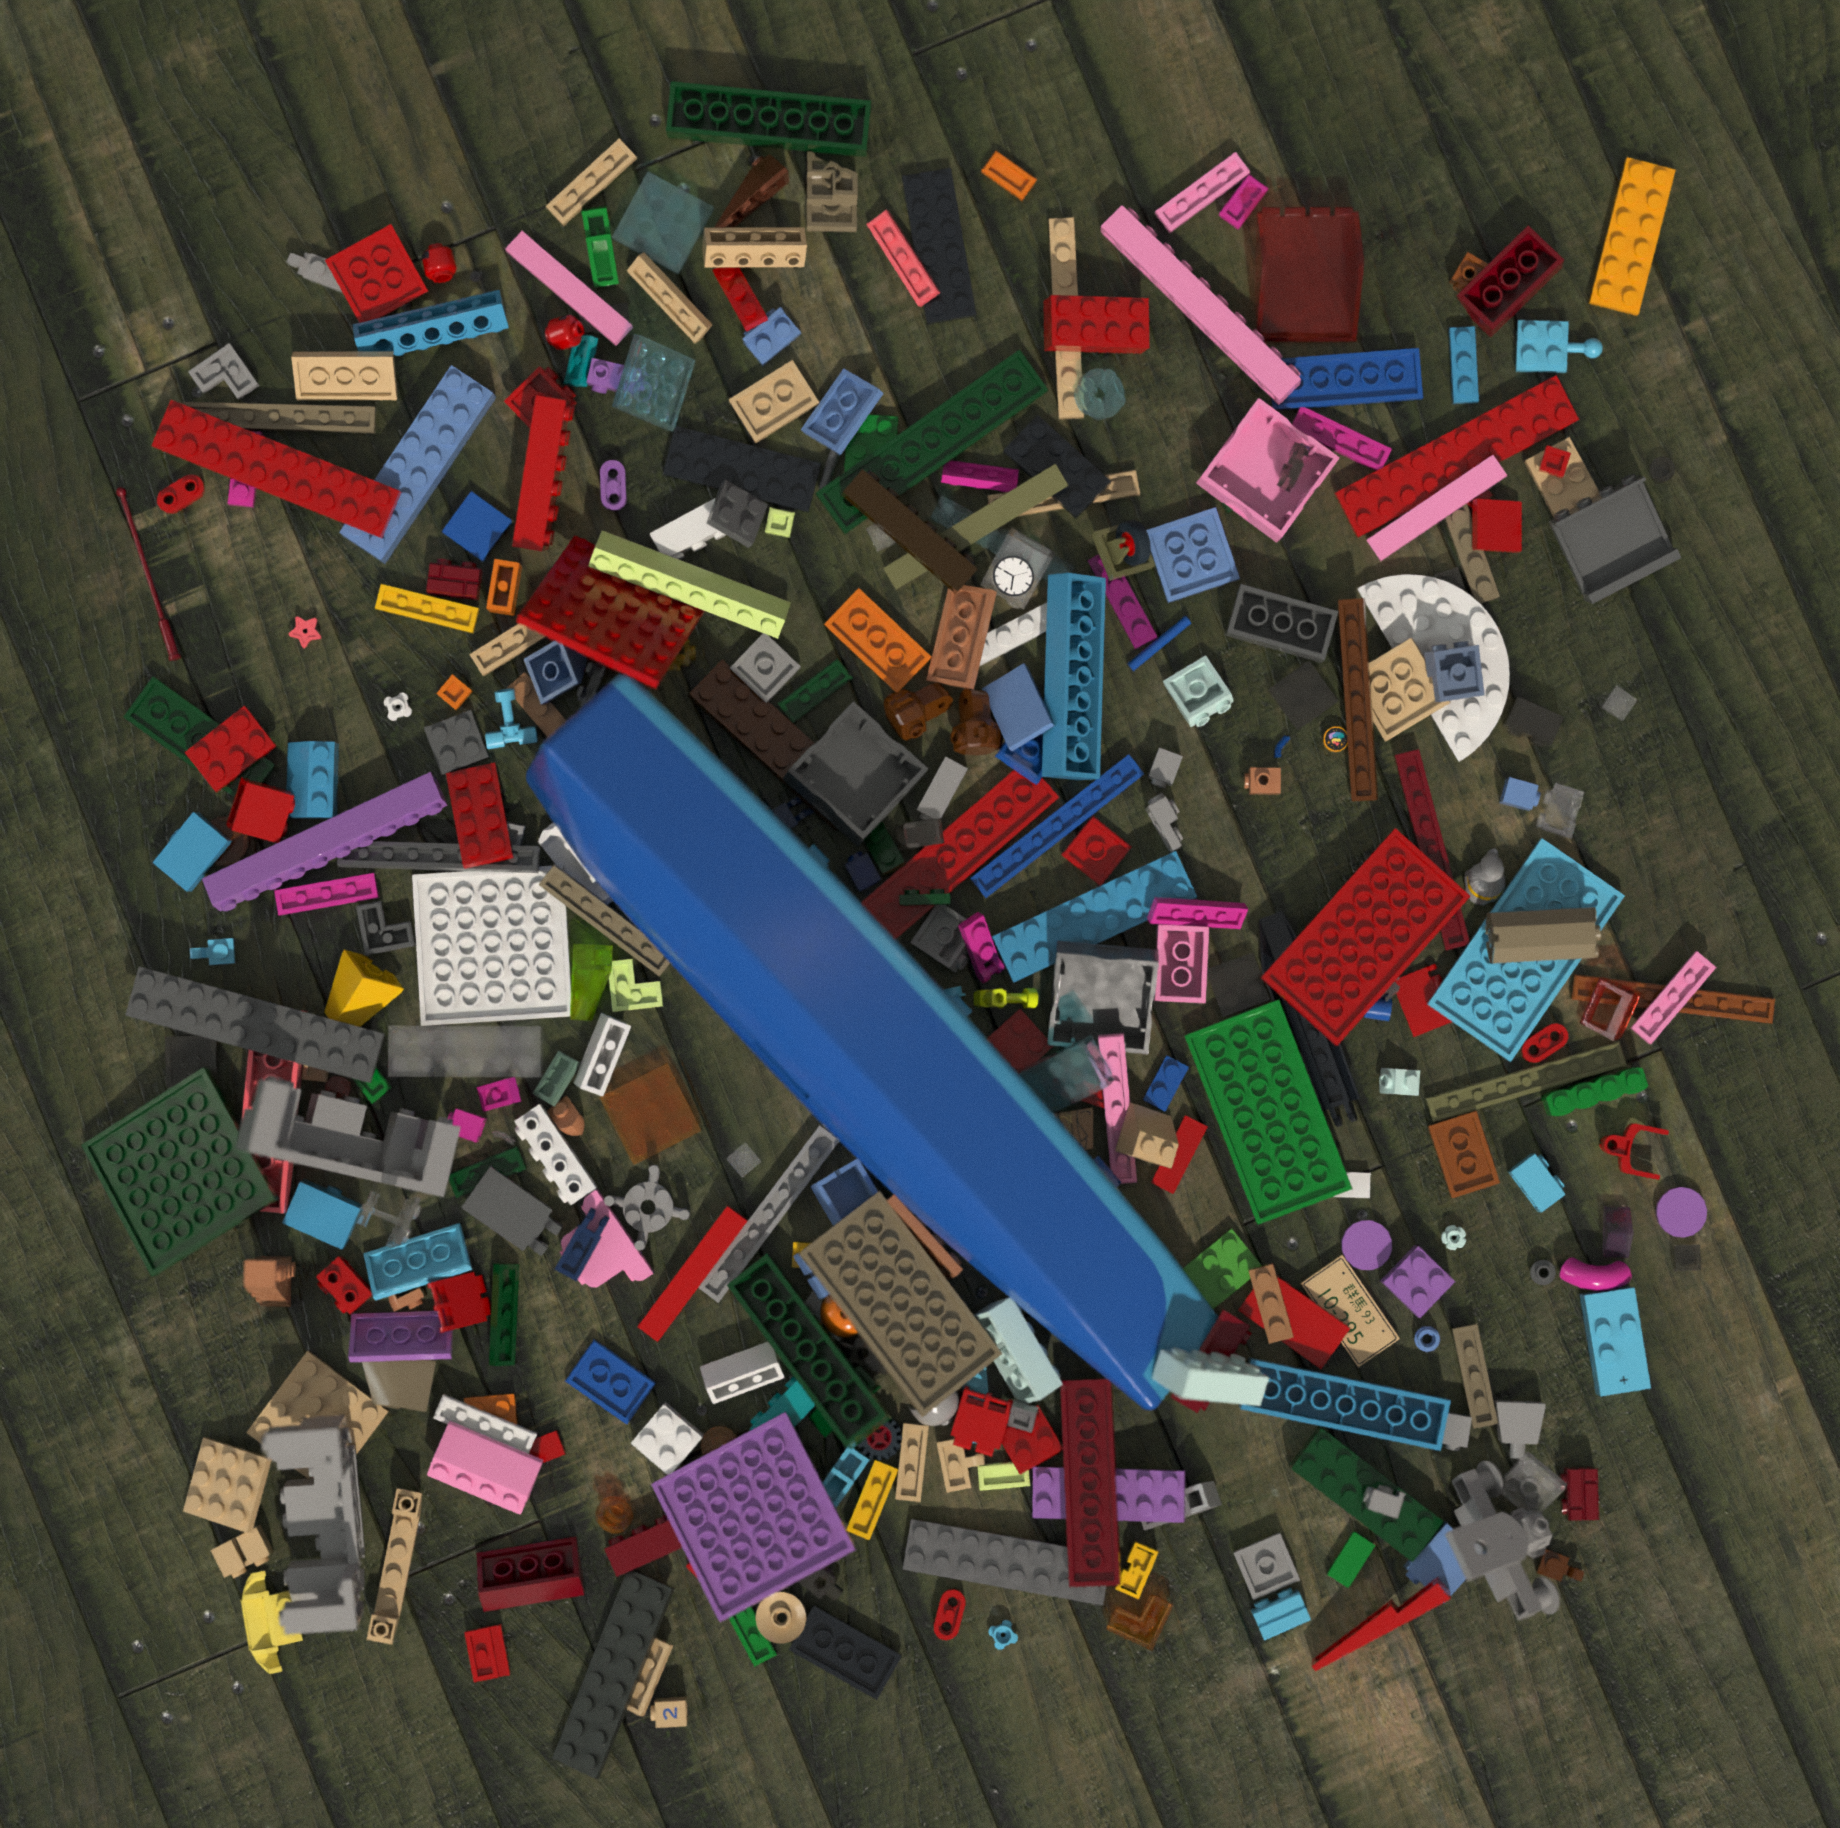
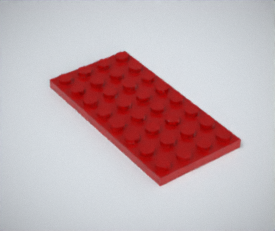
M1395 828L1261 976V979L1337 1046L1470 898V895Z

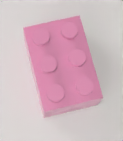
M1157 925L1156 950L1159 951V966L1153 1001L1206 1003L1209 927Z

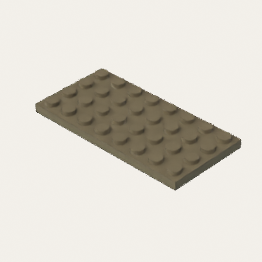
M880 1191L876 1192L798 1253L921 1417H924L1002 1355V1352Z

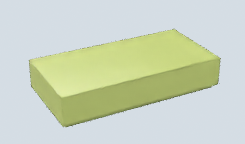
M1012 1461L987 1463L977 1466L980 1491L1030 1486L1029 1470L1020 1475Z

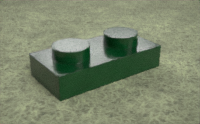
M881 821L864 842L885 877L902 868L906 863Z
M929 889L930 894H919V890H904V895H899L900 906L950 905V893H945V889Z

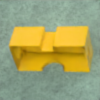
M1134 1540L1126 1558L1127 1562L1130 1563L1128 1569L1122 1568L1121 1585L1115 1586V1589L1139 1599L1159 1553L1158 1550ZM1141 1549H1144V1550H1146V1551H1148V1552H1151V1553H1153L1154 1555H1152V1554H1150V1553H1147V1552H1145V1551H1143V1550H1141ZM1123 1586V1587H1126V1588H1128V1589H1130V1590H1133V1591H1135V1592L1137 1593V1595L1134 1594V1593H1132L1131 1591H1128V1590H1126V1589H1124V1588H1120V1587Z

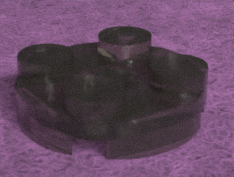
M1294 442L1289 452L1288 462L1283 464L1278 475L1277 486L1280 489L1290 492L1291 488L1294 487L1304 466V460L1302 459L1304 456H1308L1310 446L1302 442Z

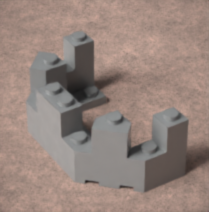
M268 1076L267 1080L259 1079L252 1109L245 1108L235 1149L444 1197L461 1128L453 1125L454 1120L438 1117V1121L425 1120L414 1117L415 1112L400 1108L399 1113L390 1112L384 1141L376 1140V1134L361 1132L367 1106L359 1104L360 1099L345 1096L344 1100L335 1098L336 1093L321 1090L320 1095L312 1093L304 1123L305 1117L295 1115L301 1089L294 1088L295 1083L273 1076Z
M345 1415L303 1418L300 1425L269 1427L265 1435L262 1436V1449L267 1451L268 1459H273V1462H277L278 1470L309 1468V1476L314 1477L287 1480L284 1488H281L280 1491L281 1503L286 1506V1513H283V1527L288 1528V1536L319 1534L316 1535V1550L321 1551V1559L291 1561L287 1570H284V1583L289 1585V1593L292 1601H286L283 1609L279 1611V1624L284 1626L285 1634L355 1630L358 1628L363 1615L364 1603L359 1601L360 1590H364V1568H360L361 1558H365V1542L356 1449L354 1445H349V1443H352L349 1427H343V1425H346Z

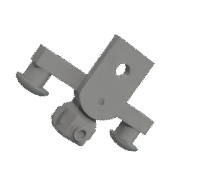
M1481 1461L1476 1470L1473 1469L1461 1473L1451 1480L1463 1504L1454 1511L1461 1527L1448 1531L1445 1536L1466 1580L1470 1581L1485 1575L1497 1602L1507 1597L1518 1621L1533 1616L1539 1611L1553 1614L1558 1610L1560 1604V1597L1556 1586L1545 1577L1536 1578L1531 1586L1520 1563L1526 1556L1535 1559L1545 1554V1548L1549 1545L1552 1537L1548 1521L1544 1518L1542 1512L1535 1510L1527 1511L1524 1508L1510 1512V1515L1504 1512L1496 1514L1489 1497L1495 1498L1500 1495L1503 1489V1478L1495 1464L1490 1461Z

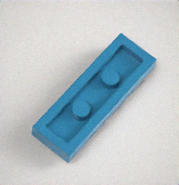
M1475 326L1449 328L1452 404L1478 403Z

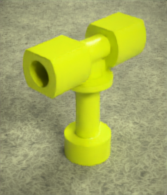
M1003 988L977 990L974 992V1006L979 1008H1003L1006 1003H1022L1024 1008H1036L1038 1005V992L1035 988H1024L1022 993H1006Z

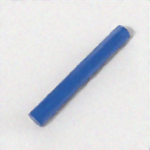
M1184 616L1128 662L1127 665L1132 671L1136 670L1191 624L1190 620Z

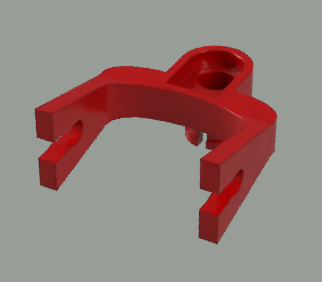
M1630 1123L1625 1128L1623 1136L1610 1134L1600 1139L1601 1144L1599 1146L1602 1151L1609 1155L1619 1156L1618 1167L1622 1173L1656 1180L1660 1179L1658 1174L1634 1170L1630 1164V1151L1633 1139L1640 1130L1668 1135L1669 1130ZM1611 1140L1614 1146L1608 1148V1142Z

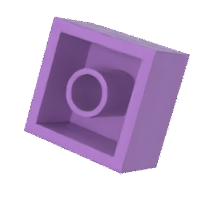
M1414 1245L1380 1280L1418 1318H1421L1455 1282L1417 1245Z

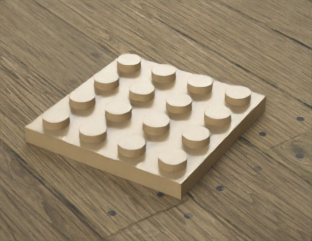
M308 1350L246 1433L262 1444V1436L265 1435L269 1427L300 1425L303 1418L345 1415L346 1425H343V1427H349L352 1436V1443H349V1445L355 1446L357 1455L389 1410L383 1406L373 1405L372 1399L368 1394ZM294 1468L306 1478H314L309 1476V1468Z

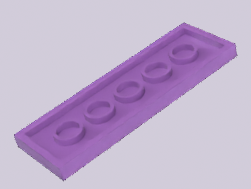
M1035 1466L1033 1468V1518L1066 1519L1064 1467ZM1116 1468L1118 1521L1185 1522V1470Z

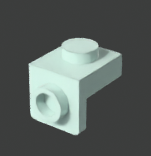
M1381 1068L1379 1092L1419 1096L1420 1070Z

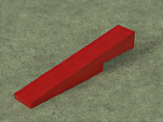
M729 1205L725 1208L638 1325L639 1329L658 1342L748 1222L745 1217Z
M1436 1577L1400 1606H1397L1392 1599L1313 1658L1311 1667L1316 1672L1450 1600V1590L1439 1577Z

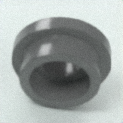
M1538 1260L1532 1264L1530 1276L1535 1283L1547 1285L1555 1278L1556 1270L1551 1262ZM1541 1268L1547 1269L1548 1273L1545 1277H1540L1539 1275Z

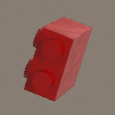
M241 777L226 826L235 832L279 843L281 837H284L287 832L288 824L286 821L288 815L293 812L295 807L294 795L288 790Z

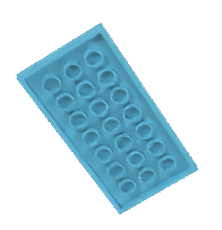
M1541 838L1489 913L1595 907L1597 914L1595 925H1600L1602 930L1625 895ZM1485 918L1470 940L1469 945L1465 947L1427 1005L1511 1062L1581 959L1489 963L1486 949L1488 934L1486 935Z

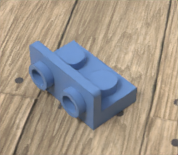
M781 307L777 310L775 308L771 309L766 313L767 321L744 332L743 343L762 366L801 335L799 329L788 318Z

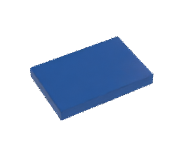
M595 1339L565 1380V1382L625 1424L629 1423L657 1383Z

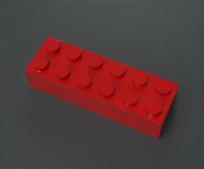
M547 395L535 396L512 543L513 547L542 552L547 550L550 545L553 546L555 531L551 530L552 522L557 521L559 506L555 505L556 497L561 496L563 481H560L559 477L560 472L565 471L567 456H564L563 452L564 446L569 445L571 431H568L567 427L568 421L573 420L575 406L571 405L572 400Z

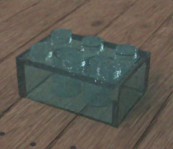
M1092 1035L1025 1067L1019 1073L1022 1079L1052 1113L1108 1087L1115 1080Z

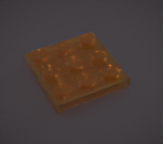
M668 1063L599 1097L633 1165L702 1131Z

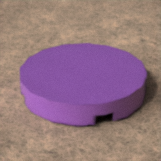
M1676 1187L1667 1190L1659 1198L1656 1204L1655 1215L1658 1224L1665 1232L1672 1236L1684 1238L1694 1235L1703 1227L1706 1221L1707 1208L1705 1201L1699 1193L1690 1188Z
M1360 1220L1345 1230L1341 1239V1250L1345 1259L1353 1267L1361 1270H1374L1381 1267L1388 1260L1392 1251V1240L1389 1232L1381 1224L1372 1220Z

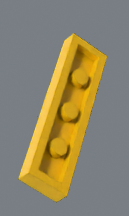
M383 584L380 586L375 605L377 610L469 633H474L480 610L476 607Z

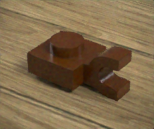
M1546 1548L1545 1554L1541 1556L1536 1573L1560 1582L1563 1575L1578 1581H1582L1584 1575L1583 1570L1567 1565L1569 1561L1568 1556Z

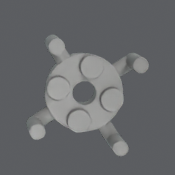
M658 1165L649 1167L648 1182H642L633 1186L625 1197L609 1195L604 1199V1203L607 1206L623 1207L626 1221L639 1231L637 1241L635 1242V1248L639 1251L646 1247L649 1232L662 1229L672 1217L686 1220L691 1215L688 1209L674 1207L670 1193L666 1188L658 1184L660 1167ZM652 1200L655 1203L656 1208L652 1214H645L642 1211L641 1204L643 1201Z

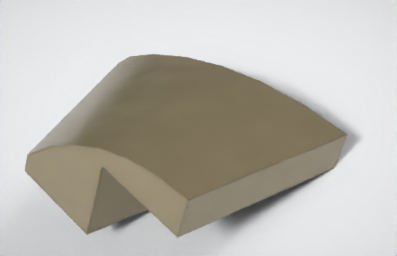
M807 151L806 231L857 232L858 173L848 168H842L831 160L829 162L816 157L815 153Z
M436 1361L362 1362L373 1405L426 1412Z

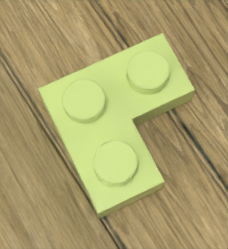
M633 959L607 962L613 1012L663 1006L661 981L636 984Z

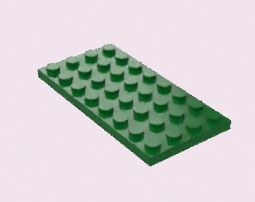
M1280 999L1185 1035L1257 1225L1353 1189Z

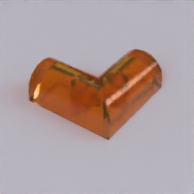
M1150 1593L1140 1616L1116 1605L1107 1622L1106 1630L1152 1651L1173 1608V1603Z

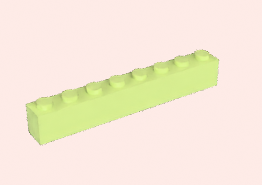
M603 530L588 567L775 638L779 637L791 604L789 601Z

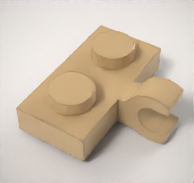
M954 1438L937 1442L947 1493L972 1488L968 1468L985 1465L984 1454L979 1453L966 1457L964 1448L953 1445Z

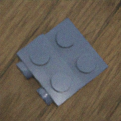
M1469 641L1454 642V648L1447 649L1446 644L1431 646V651L1424 652L1427 677H1432L1435 702L1485 695L1479 645H1469Z

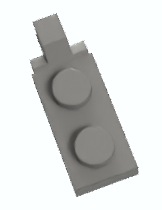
M306 252L303 257L290 253L287 263L299 268L297 274L301 275L304 279L342 293L325 262V258Z

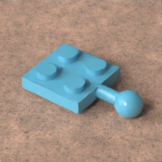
M1518 320L1515 372L1566 373L1568 352L1584 353L1589 358H1596L1602 353L1603 346L1596 338L1587 339L1584 343L1568 342L1569 322Z

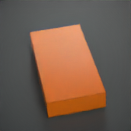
M998 151L994 152L981 173L1021 201H1023L1037 181L1035 177Z

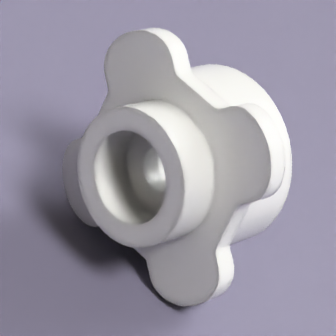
M400 693L396 697L385 698L384 705L388 708V718L390 720L396 721L397 718L409 717L412 714V709L407 702V694ZM397 704L400 705L399 709H396Z

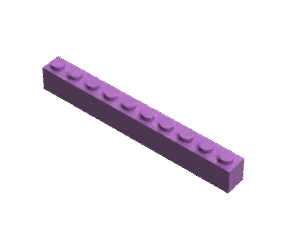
M429 772L202 878L212 905L219 911H229L235 908L236 904L244 900L248 901L257 898L259 893L265 890L276 889L289 879L302 877L306 871L312 868H321L328 861L336 857L342 858L347 856L351 850L357 847H366L372 844L373 840L381 836L386 837L394 834L396 829L402 826L413 825L419 821V818L437 814L443 807L447 806V802L437 779Z

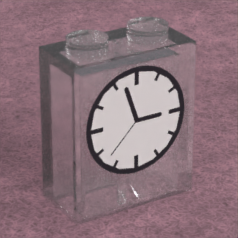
M1012 528L980 585L985 589L996 591V596L999 595L1006 599V603L1011 607L1024 610L1056 552Z

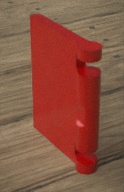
M1436 963L1402 976L1395 981L1400 986L1396 995L1413 1037L1451 1023L1449 1019H1446V1017L1427 1005L1442 982L1440 974L1429 977L1428 972L1437 969Z

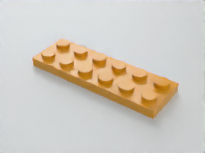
M1629 157L1625 159L1589 304L1635 316L1639 314L1675 169Z

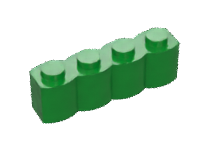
M1625 1068L1618 1071L1615 1075H1602L1591 1082L1573 1084L1566 1090L1550 1091L1542 1096V1101L1547 1115L1563 1116L1572 1112L1575 1108L1585 1109L1594 1106L1599 1101H1612L1623 1094L1639 1093L1648 1087L1643 1068Z

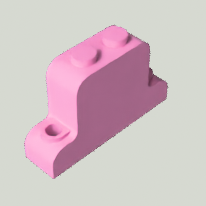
M596 1189L587 1195L581 1206L582 1210L586 1215L590 1208L596 1210L595 1216L587 1228L596 1232L599 1222L605 1215L610 1217L601 1234V1240L578 1281L582 1285L586 1283L590 1287H598L622 1270L625 1271L632 1282L634 1280H645L655 1273L641 1251L636 1250L635 1242L611 1207L604 1203V1197L600 1191ZM577 1228L562 1238L561 1247L563 1250L560 1251L561 1256Z

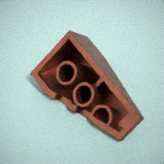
M771 154L765 158L764 156L757 158L751 165L753 168L748 172L714 228H735L790 182L788 170Z

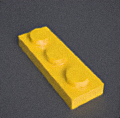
M877 1459L874 1460L846 1530L848 1532L870 1540L898 1468Z

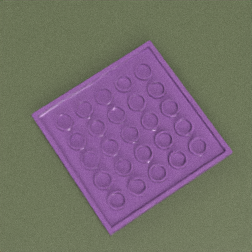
M787 1412L651 1484L719 1622L734 1616L857 1550Z

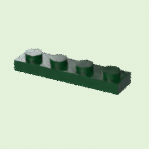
M493 1264L489 1365L515 1366L520 1264Z

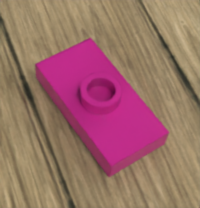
M1248 174L1218 216L1239 230L1269 188Z

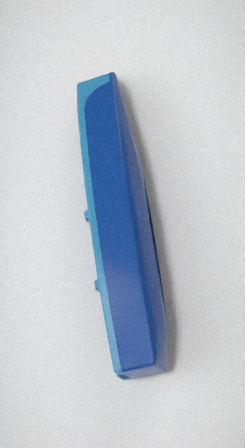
M624 673L618 675L544 741L526 772V781L584 868L751 1052L902 1203L1019 1306L1145 1410L1157 1408L1170 1392L1169 1389L1152 1379L1160 1351H1172V1348H1179L1191 1353L1192 1350H1199L1217 1321L1218 1315L1146 1221L1030 1086L969 1020L967 1016L972 1012L969 1006L957 994L949 997L893 936L827 868L829 866L827 863L830 860L814 844L808 849L744 783L642 684Z

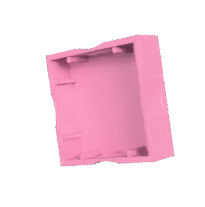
M1258 398L1196 484L1222 503H1225L1234 512L1277 543L1340 457L1313 437L1299 431L1286 417Z

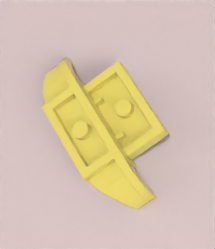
M260 1571L249 1576L240 1602L248 1649L259 1665L266 1672L272 1674L282 1671L277 1656L278 1646L303 1640L301 1633L285 1634L284 1626L279 1624V1611L283 1609L286 1601H292L289 1590L269 1595L265 1585L266 1573L265 1571Z

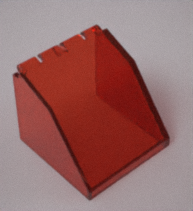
M1262 207V211H1258L1255 244V330L1264 337L1265 340L1263 342H1356L1364 272L1359 211H1353V207H1335L1334 216H1330V207H1310L1309 216H1305V207H1285L1284 216H1280V207Z

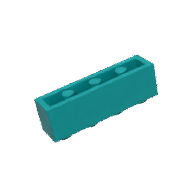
M794 1376L785 1384L788 1389L782 1395L777 1392L768 1402L770 1408L764 1414L759 1411L750 1420L753 1424L749 1429L750 1431L787 1412L795 1427L815 1406Z

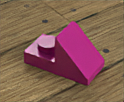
M515 1077L477 1087L483 1112L521 1101Z

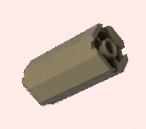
M1596 908L1487 913L1485 932L1486 935L1488 934L1486 949L1489 963L1598 958L1599 950L1596 940L1601 939L1600 925H1595L1597 919Z

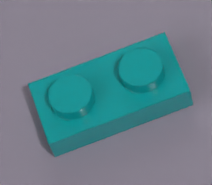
M582 335L580 344L572 347L564 384L587 387L588 373L591 360L596 354L598 338Z

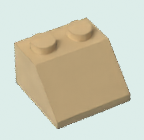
M1129 1103L1115 1151L1152 1164L1172 1168L1179 1145L1172 1117Z

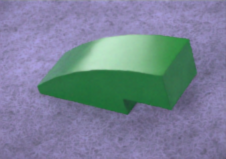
M607 205L582 209L594 288L619 284Z

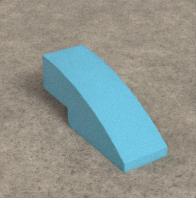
M855 1447L853 1449L846 1448L823 1481L835 1508H837L870 1460V1458Z

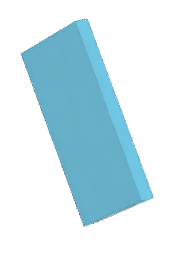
M460 1223L363 1253L375 1301L472 1270Z

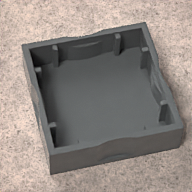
M853 701L830 725L824 736L817 743L810 746L792 765L783 780L858 847L921 780L928 768L903 745L890 738L881 726Z
M1057 941L1047 1045L1072 1048H1099L1098 1035L1123 1033L1125 1052L1148 1054L1152 1026V1004L1156 992L1159 966V951L1155 949Z

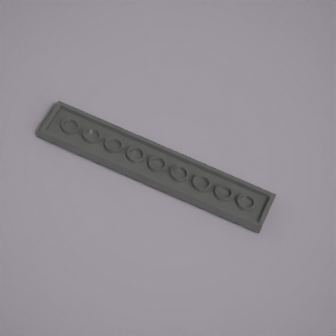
M140 966L125 1016L368 1083L372 1082L385 1036L384 1033Z

